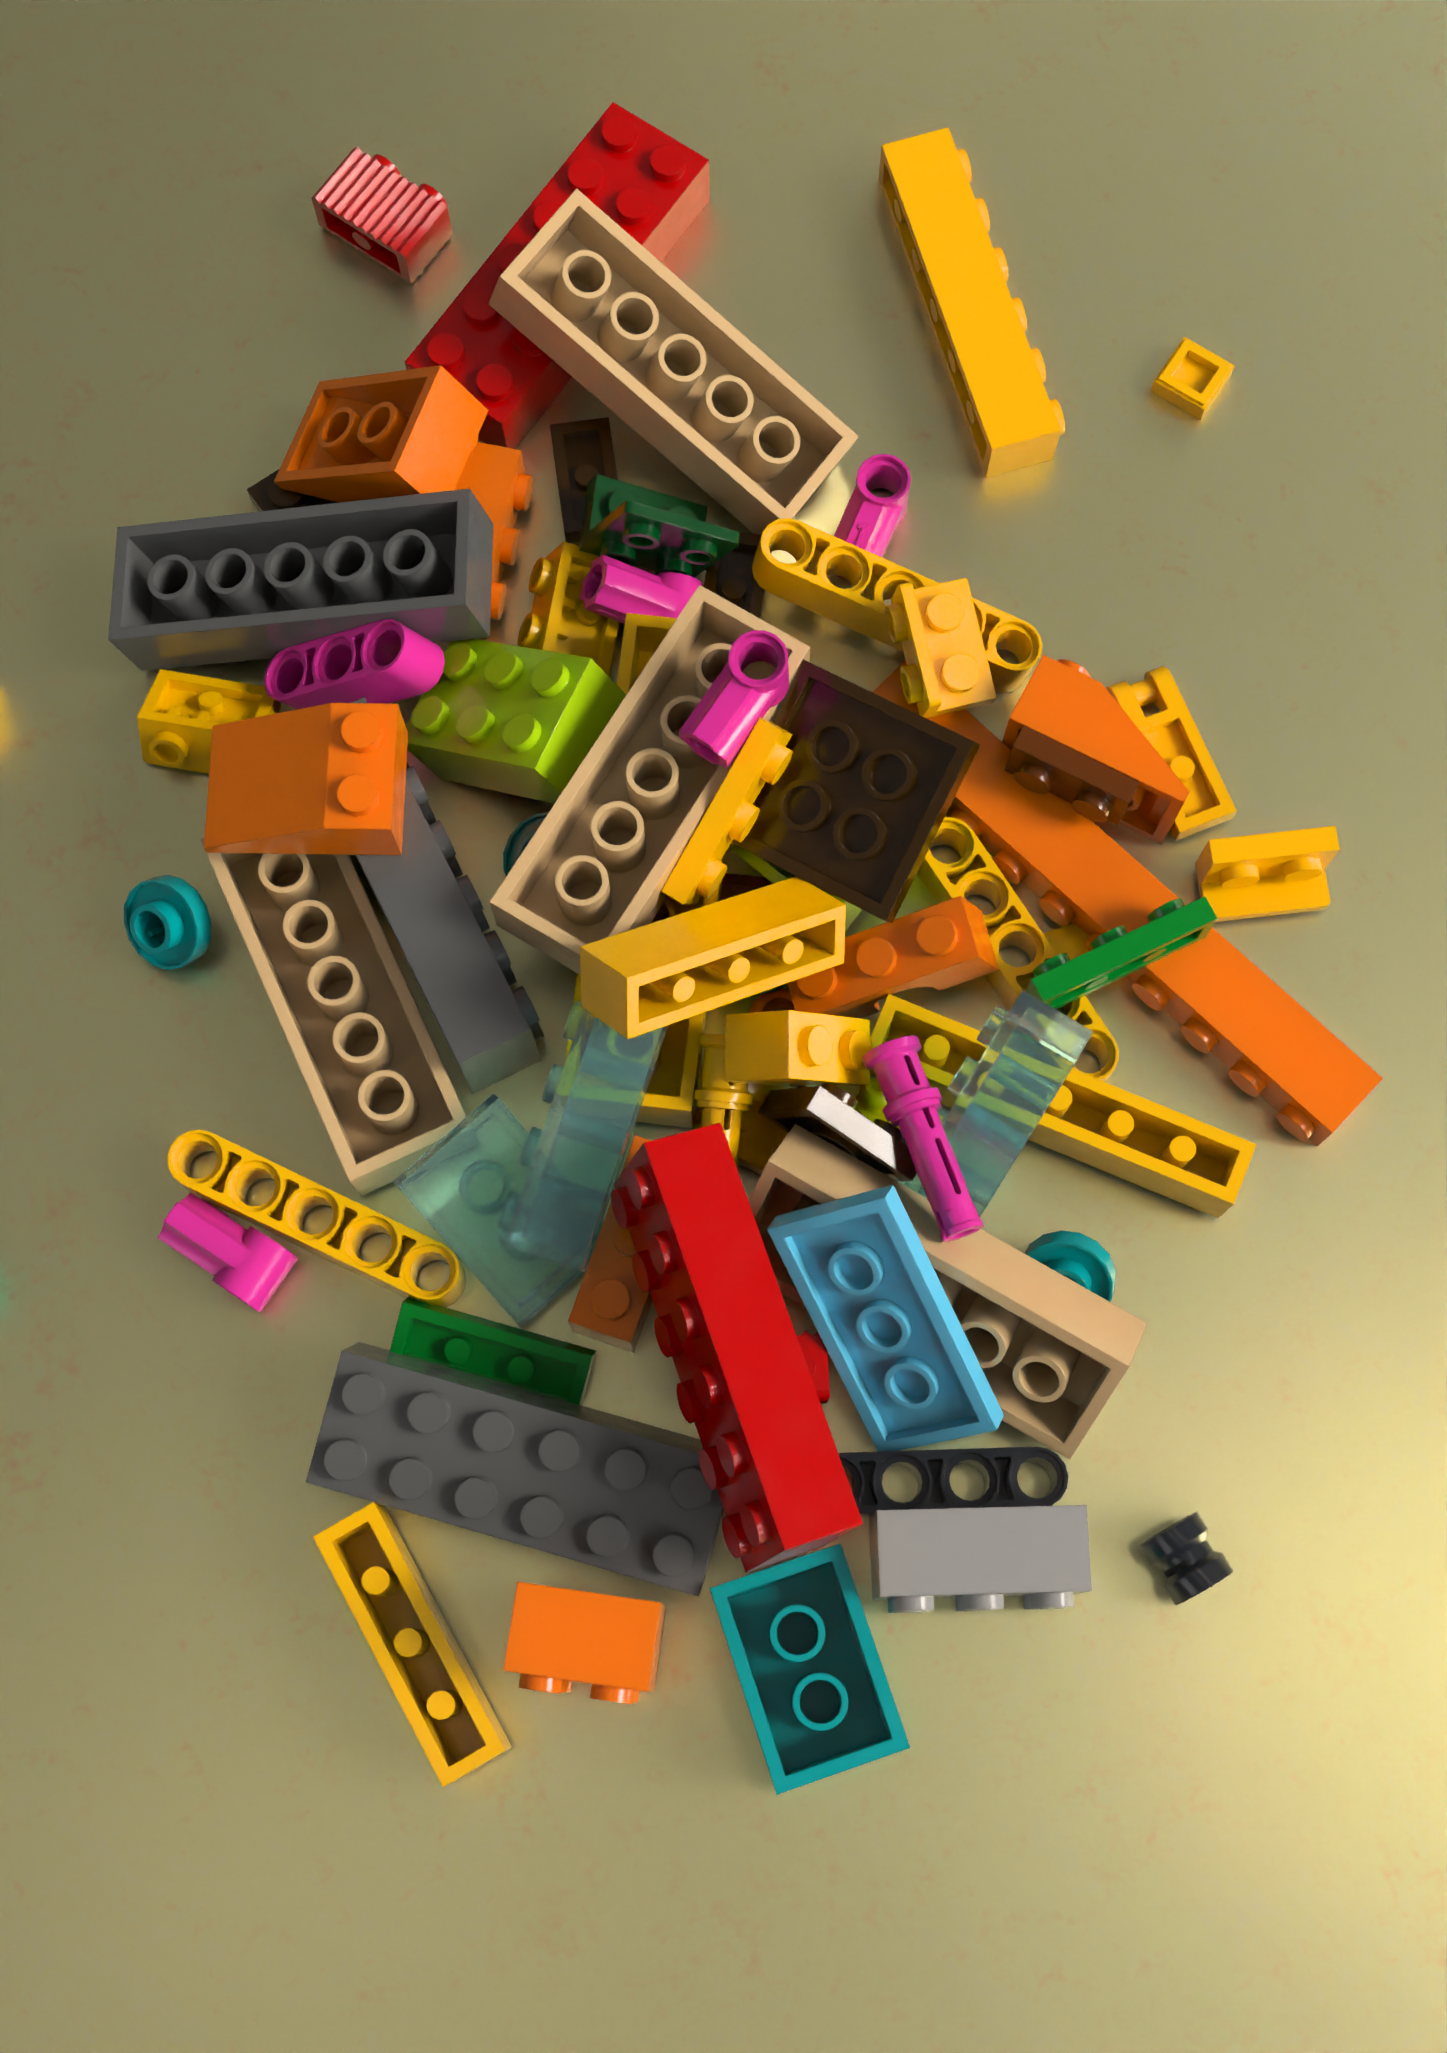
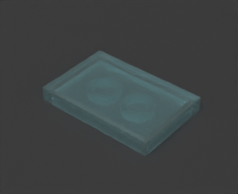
M494 1094L393 1181L520 1328L587 1269L603 1225V1221L500 1098Z

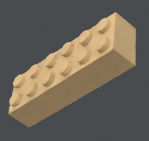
M578 189L570 195L498 279L489 302L492 308L754 534L762 535L768 524L777 519H793L859 437Z
M699 585L490 900V906L497 926L580 974V946L650 924L668 897L661 890L738 754L735 756L728 768L718 764L713 765L696 754L687 743L680 739L679 730L728 663L732 644L742 634L752 630H765L775 634L784 642L788 651L789 688L803 659L810 662L811 647ZM764 661L749 664L743 670V673L749 678L760 680L770 677L776 671V668ZM784 699L776 706L769 708L762 719L773 723Z
M202 838V839H200V840H201L202 845H203V847H204V838ZM206 853L346 1176L359 1195L363 1196L478 1144L476 1135L350 856L335 854Z
M795 1124L768 1160L749 1199L750 1207L781 1293L805 1306L767 1231V1228L776 1216L894 1185L1004 1414L1002 1421L1070 1460L1128 1370L1147 1323L982 1229L961 1239L943 1242L936 1218L926 1197Z

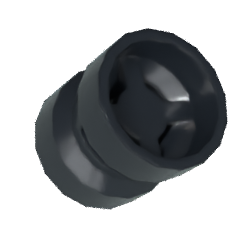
M1197 1511L1165 1528L1139 1545L1149 1563L1158 1565L1166 1576L1164 1588L1175 1605L1200 1594L1233 1573V1569L1223 1553L1213 1551L1206 1540L1208 1528Z

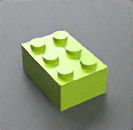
M478 639L450 641L444 652L445 664L438 683L431 690L422 694L406 725L408 731L407 750L442 780L555 803L626 694L589 657Z

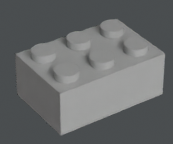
M1087 1505L877 1510L869 1518L872 1600H888V1613L933 1611L934 1599L955 1598L956 1611H990L1004 1609V1597L1023 1596L1024 1610L1063 1609L1065 1607H1074L1073 1595L1092 1591Z

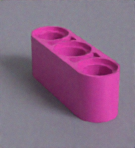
M383 619L291 646L278 652L266 669L264 678L265 690L270 697L295 710L328 703H352L365 697L367 703L388 704L418 696L431 690L438 683L443 673L445 664L444 653L439 645L394 619Z

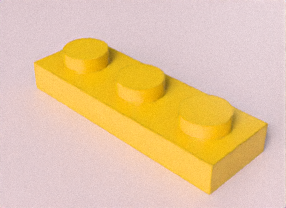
M759 717L661 892L683 905L696 904L700 896L708 900L714 894L727 871V865L720 862L733 839L741 843L748 835L760 812V808L753 805L765 782L774 785L779 780L792 757L793 751L788 749L786 745L793 734Z

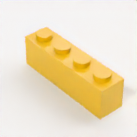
M795 876L580 946L581 1007L626 1039H630L844 963L846 904L800 877Z
M372 1502L313 1536L442 1787L457 1781L511 1749L512 1746L387 1509L378 1503Z

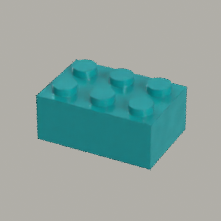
M841 1543L710 1588L777 1795L910 1748Z

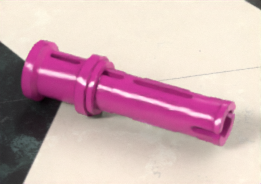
M913 1035L904 1036L871 1049L862 1059L867 1070H874L887 1102V1105L883 1108L886 1120L890 1121L892 1126H899L925 1195L936 1218L942 1241L951 1242L979 1231L984 1225L972 1202L959 1164L941 1124L937 1111L942 1107L940 1103L942 1097L938 1088L930 1087L917 1055L922 1048L919 1039Z

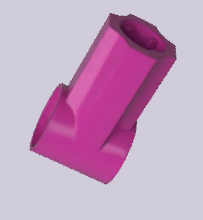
M879 454L871 456L862 463L858 469L855 489L834 534L835 537L883 558L895 528L905 517L911 476L908 467L902 460L893 455ZM875 488H885L893 492L894 495L881 498L876 497L869 491ZM837 575L839 578L847 580L843 576Z
M601 555L593 560L588 574L583 579L580 599L584 602V609L625 624L626 613L678 618L699 585L704 587V585L689 575L674 572L654 575L611 557Z
M752 630L742 634L733 642L729 651L728 663L679 730L680 739L687 743L696 754L713 765L718 764L728 768L745 744L759 717L763 718L769 708L776 706L785 698L789 689L788 651L784 642L775 634L765 630ZM764 661L776 668V671L770 677L760 680L749 678L743 673V670L754 662Z
M191 1192L183 1200L175 1204L165 1218L163 1228L158 1236L161 1241L214 1276L213 1282L259 1313L262 1312L298 1260L294 1254L252 1226L248 1230L230 1219L227 1214Z

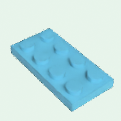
M894 1185L785 1213L774 1218L767 1231L878 1452L900 1451L992 1432L998 1429L1004 1414Z

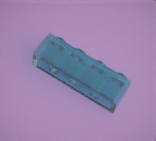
M1022 990L1009 1011L999 1005L995 1007L976 1039L988 1047L979 1062L969 1056L966 1057L947 1091L957 1096L955 1103L950 1111L943 1107L937 1111L979 1217L984 1212L1093 1034V1031ZM916 1174L913 1181H897L926 1197L918 1174Z
M576 1000L574 1002L563 1035L564 1039L573 1041L564 1066L553 1064L542 1095V1101L551 1104L543 1129L531 1128L522 1151L520 1165L529 1167L521 1193L513 1190L509 1192L500 1215L498 1228L507 1231L503 1245L580 1271H586L611 1197V1192L614 1188L613 1184L617 1180L669 1025L626 1039L582 1008L580 1001Z

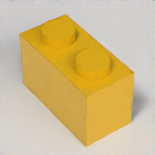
M793 1010L726 1014L725 1081L787 1087L821 1086L823 1083H829L836 1087L870 1085V1070L866 1069L862 1059L868 1051L873 1049L870 1039V1020Z

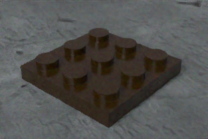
M803 659L773 722L775 725L793 734L786 745L788 749L793 751L792 757L779 780L774 785L765 782L753 805L760 808V812L748 835L741 843L734 839L731 843L886 922L893 923L980 744Z

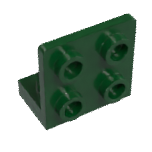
M596 474L587 484L579 551L599 557L605 555L631 566L655 571V575L674 572L695 578L738 547L740 533L707 523L708 506Z

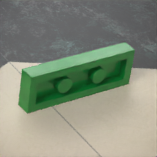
M1204 896L1187 905L1184 904L1181 898L1172 900L1152 911L1147 916L1149 923L1131 932H1127L1125 926H1118L1094 939L1090 943L1092 950L1072 960H1070L1067 953H1063L1041 963L1032 971L1035 977L1030 980L1023 996L1034 1018L1037 1019L1204 939L1218 919L1207 898Z
M407 1297L402 1302L390 1348L391 1352L502 1382L576 1405H582L596 1354V1350L443 1306L419 1302L410 1297Z

